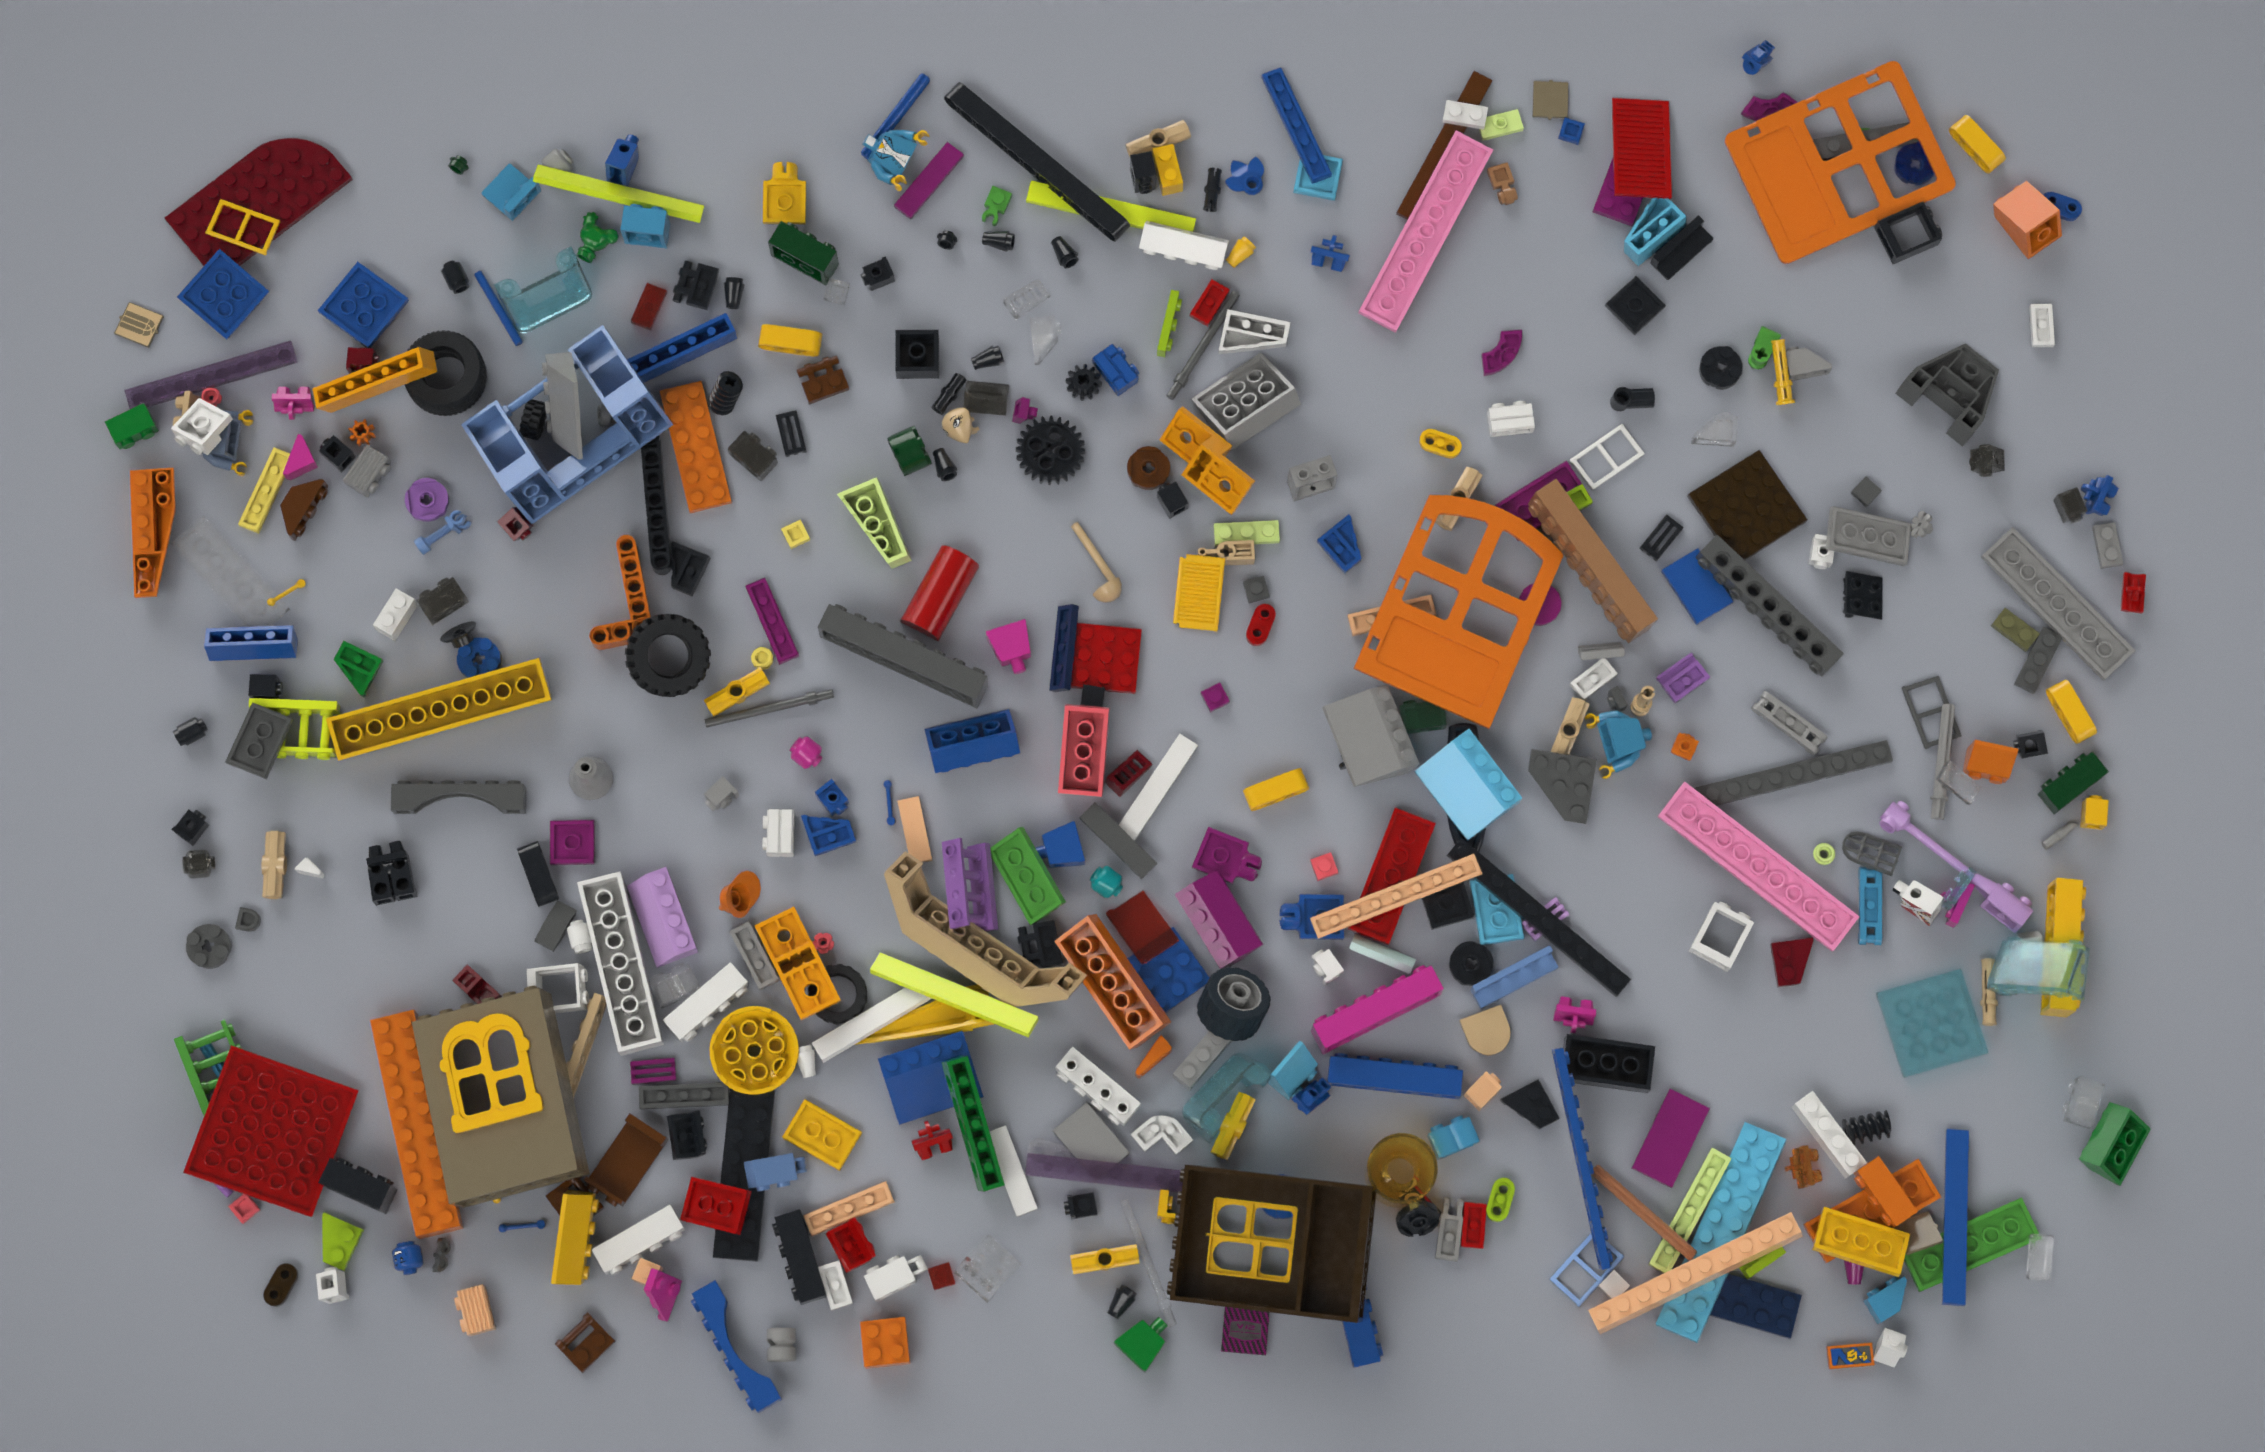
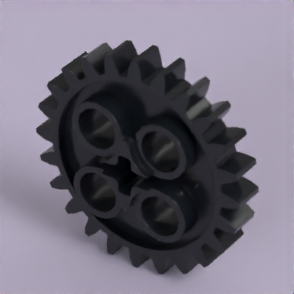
M1051 415L1049 421H1046L1042 416L1041 423L1034 419L1033 427L1028 424L1026 425L1028 432H1020L1023 439H1017V443L1021 445L1016 447V452L1021 453L1016 456L1018 461H1022L1019 467H1026L1025 475L1032 473V481L1039 477L1040 484L1043 483L1044 479L1048 481V485H1051L1052 480L1060 484V478L1067 482L1068 474L1073 477L1075 476L1073 469H1081L1078 462H1084V457L1081 455L1085 454V449L1080 447L1084 446L1085 442L1084 440H1079L1082 437L1081 432L1075 433L1076 426L1069 428V420L1064 424L1061 423V417L1054 421ZM1051 433H1058L1061 437L1058 440H1052L1049 435ZM1037 442L1042 447L1038 450H1033L1030 445ZM1047 448L1054 449V453L1051 454L1050 451H1047ZM1062 451H1068L1071 455L1068 458H1062L1059 454ZM1043 461L1052 463L1049 468H1043L1040 464Z

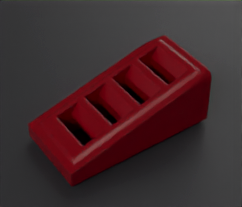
M1136 750L1107 776L1105 783L1121 797L1153 764ZM1134 760L1142 766L1141 769L1133 762ZM1128 766L1136 772L1135 775L1127 768ZM1123 772L1129 778V780L1123 777L1120 773Z

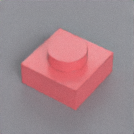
M1331 852L1310 859L1317 881L1339 873Z

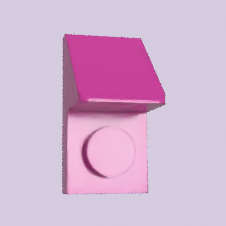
M1970 883L1940 894L1944 897L1943 900L1954 904V906H1949L1945 917L1948 918L1946 925L1954 928L1958 924L1975 887L1974 884Z

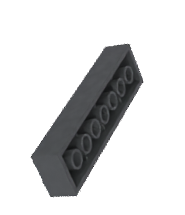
M835 604V606L828 605L818 625L821 638L967 705L978 708L988 687V678L983 670L977 667L971 669L965 666V662L957 658L951 660L945 657L946 654L940 650H929L925 648L926 645L918 640H914V642L907 640L904 634L898 631L892 633L886 630L887 627L881 623L875 622L872 624L866 621L867 618L861 614H850L846 612L847 609L839 604Z

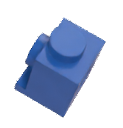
M833 779L815 791V796L831 816L835 814L840 815L848 808V798L835 784ZM831 795H836L837 799L835 801H830L829 797Z

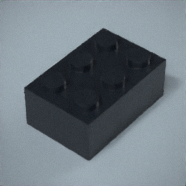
M337 1157L336 1160L329 1158L318 1182L319 1184L387 1214L397 1192V1189L393 1187L394 1182L381 1175L375 1178L373 1173L360 1166L354 1169L352 1168L353 1164L340 1157Z

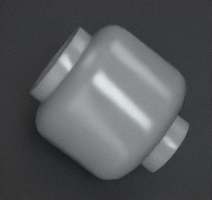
M554 149L542 159L543 166L567 172L573 170L572 163L574 161L563 149L561 151Z

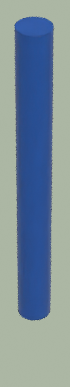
M482 271L476 272L474 274L475 278L515 346L521 345L523 343L521 337Z

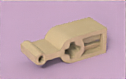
M1254 540L1225 541L1220 543L1217 549L1201 547L1198 549V555L1225 558L1226 566L1254 565ZM1224 550H1228V557H1224Z

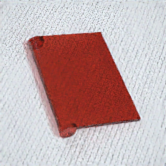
M1141 891L1116 909H1110L1105 913L1142 965L1179 941L1144 891Z

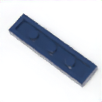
M1078 605L1058 606L1049 691L1062 692L1071 689Z

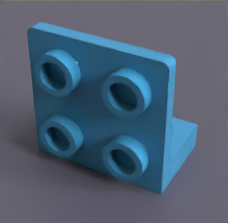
M508 164L482 191V196L513 221L541 192L539 183L533 182V177L529 180L512 164Z

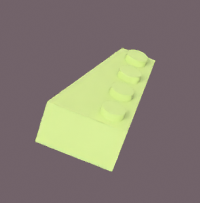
M877 477L837 494L892 569L912 561L882 484Z

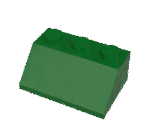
M2109 1102L2087 1145L2082 1150L2079 1160L2088 1169L2121 1186L2151 1128L2131 1109Z

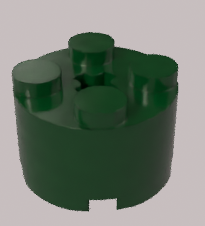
M915 426L906 428L887 438L904 476L932 464L928 453L925 451L923 440Z

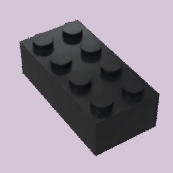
M1572 1034L1565 1036L1563 1049L1564 1052H1568L1570 1064L1567 1065L1568 1072L1573 1074L1575 1084L1639 1093H1648L1651 1090L1655 1046Z

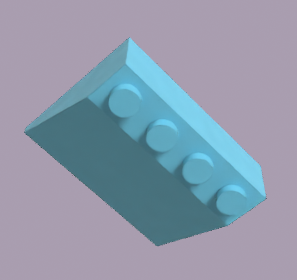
M1470 729L1452 740L1414 771L1467 841L1518 805L1522 800L1521 795Z

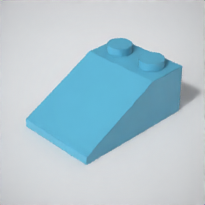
M1299 1041L1271 1073L1268 1084L1289 1101L1291 1097H1294L1304 1089L1301 1085L1306 1080L1310 1082L1318 1073L1315 1070L1318 1063L1306 1046Z

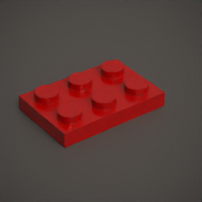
M691 1177L680 1220L741 1235L752 1191Z

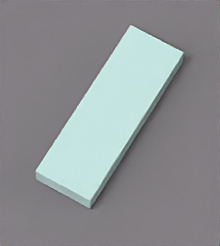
M1357 934L1354 935L1349 947L1350 950L1408 974H1411L1416 959Z

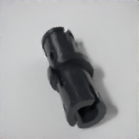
M1215 168L1208 169L1207 185L1204 187L1206 195L1203 210L1208 212L1210 204V212L1217 211L1218 194L1221 192L1219 184L1222 170L1219 168L1216 169L1215 176Z
M955 373L947 386L941 389L940 396L931 408L936 413L943 415L949 404L956 400L958 391L967 381L966 378L959 373Z

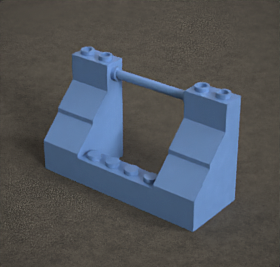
M603 325L568 349L572 353L575 369H581L613 419L617 422L582 447L583 459H577L571 455L548 471L510 418L513 415L512 412L544 391L543 382H547V378L509 405L501 406L495 400L461 424L504 493L531 524L673 425Z

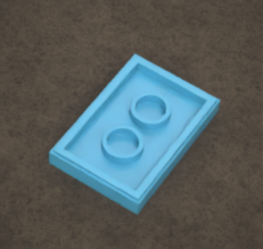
M1513 874L1507 875L1510 879L1514 881ZM1470 880L1480 944L1490 945L1524 940L1521 917L1479 882Z

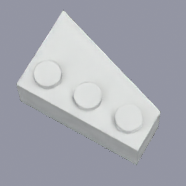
M1227 309L1219 354L1286 347L1291 322Z

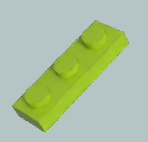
M1171 290L1157 348V356L1164 358L1167 351L1171 352L1173 339L1170 338L1171 331H1176L1178 319L1174 317L1176 311L1180 312L1182 299H1179V291Z

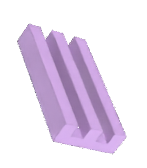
M1557 897L1544 905L1546 909H1549L1555 904L1556 908L1551 913L1555 915L1560 911L1562 915L1558 919L1561 921L1569 916L1568 911L1560 904ZM1522 922L1523 928L1534 941L1542 936L1539 932L1534 934L1533 931L1535 929L1529 927L1527 922Z

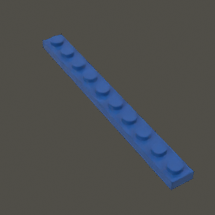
M1563 1048L1551 1049L1598 1267L1601 1270L1611 1268L1610 1262H1613L1611 1250L1606 1248L1605 1240H1608L1606 1227H1602L1600 1218H1603V1211L1601 1205H1597L1596 1196H1599L1597 1185L1592 1183L1591 1174H1594L1592 1162L1587 1160L1586 1152H1589L1587 1140L1582 1137L1581 1131L1584 1130V1123L1582 1117H1578L1577 1108H1580L1577 1095H1573L1572 1087L1575 1086L1573 1074L1569 1073L1567 1065L1570 1064L1567 1051L1564 1052Z

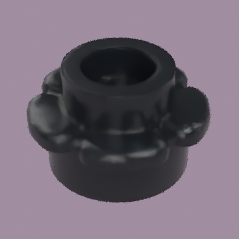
M945 230L937 234V244L939 247L947 250L953 249L957 242V237L953 232Z

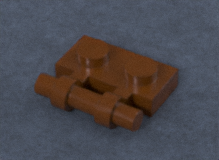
M837 355L831 358L828 356L824 357L822 361L814 364H805L803 368L796 370L799 378L808 376L809 380L801 384L809 405L849 390L842 368L833 371L832 366L839 364ZM826 369L827 374L815 378L814 372Z

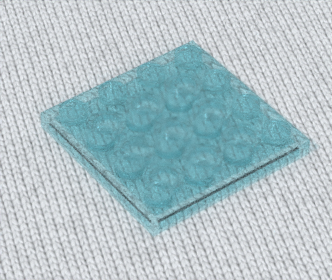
M1961 969L1876 993L1903 1078L1989 1053Z

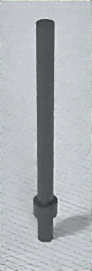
M1232 291L1185 367L1174 378V384L1166 395L1169 399L1174 400L1181 387H1185L1189 380L1188 376L1225 320L1227 309L1231 310L1240 296L1237 292Z
M832 689L818 693L813 691L806 693L805 696L704 720L706 728L805 704H809V706L818 704V701L834 698Z

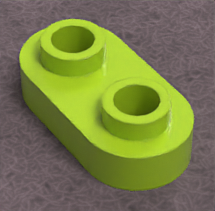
M1499 1178L1492 1186L1486 1215L1493 1222L1503 1221L1509 1213L1515 1186L1508 1178ZM1505 1186L1507 1193H1500L1499 1187ZM1493 1208H1500L1501 1213L1499 1215H1495L1493 1213Z

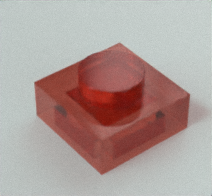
M949 1262L928 1268L934 1291L955 1285Z

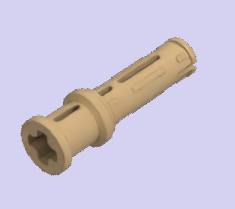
M1644 686L1641 692L1634 697L1630 705L1631 712L1634 715L1642 717L1649 712L1652 706V698L1655 695L1653 687Z

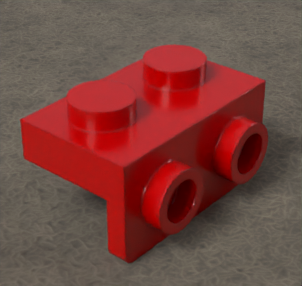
M855 1217L826 1233L846 1273L870 1262L876 1256L872 1243L867 1240L864 1234L862 1224Z

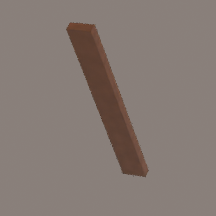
M1473 71L1457 102L1480 105L1492 80ZM1444 124L1396 215L1408 220L1455 131L1457 130L1464 134L1467 129L1466 126Z

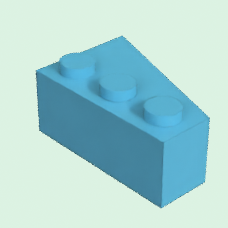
M1652 198L1645 207L1640 219L1636 221L1624 240V253L1637 266L1641 265L1686 227L1687 216L1670 199Z

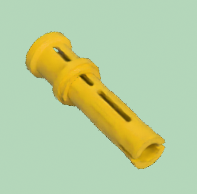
M1785 339L1772 340L1776 374L1774 387L1776 388L1778 399L1776 405L1795 403L1791 390L1793 381L1789 379Z

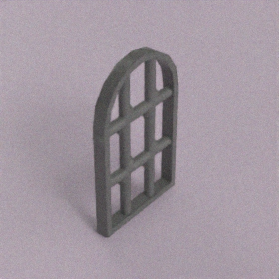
M1859 831L1852 832L1845 837L1842 842V850L1849 860L1886 875H1893L1902 846ZM1852 836H1863L1864 838L1863 840H1857L1852 838ZM1868 838L1882 844L1880 847H1876L1866 843V840ZM1846 840L1861 844L1860 849L1855 850L1845 846ZM1887 845L1899 851L1895 854L1884 850V846ZM1869 847L1879 851L1878 855L1874 857L1863 853V848ZM1847 850L1858 854L1857 857H1852ZM1885 853L1896 857L1894 864L1880 859L1881 854ZM1864 856L1870 858L1872 860H1875L1874 865H1872L1867 862L1861 861L1860 857ZM1878 863H1883L1891 866L1892 870L1888 871L1877 867Z

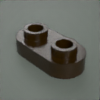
M284 1263L276 1268L263 1293L265 1302L270 1306H281L287 1300L298 1280V1271L293 1265ZM289 1271V1277L283 1279L282 1273ZM273 1291L278 1292V1297L275 1299L271 1298Z

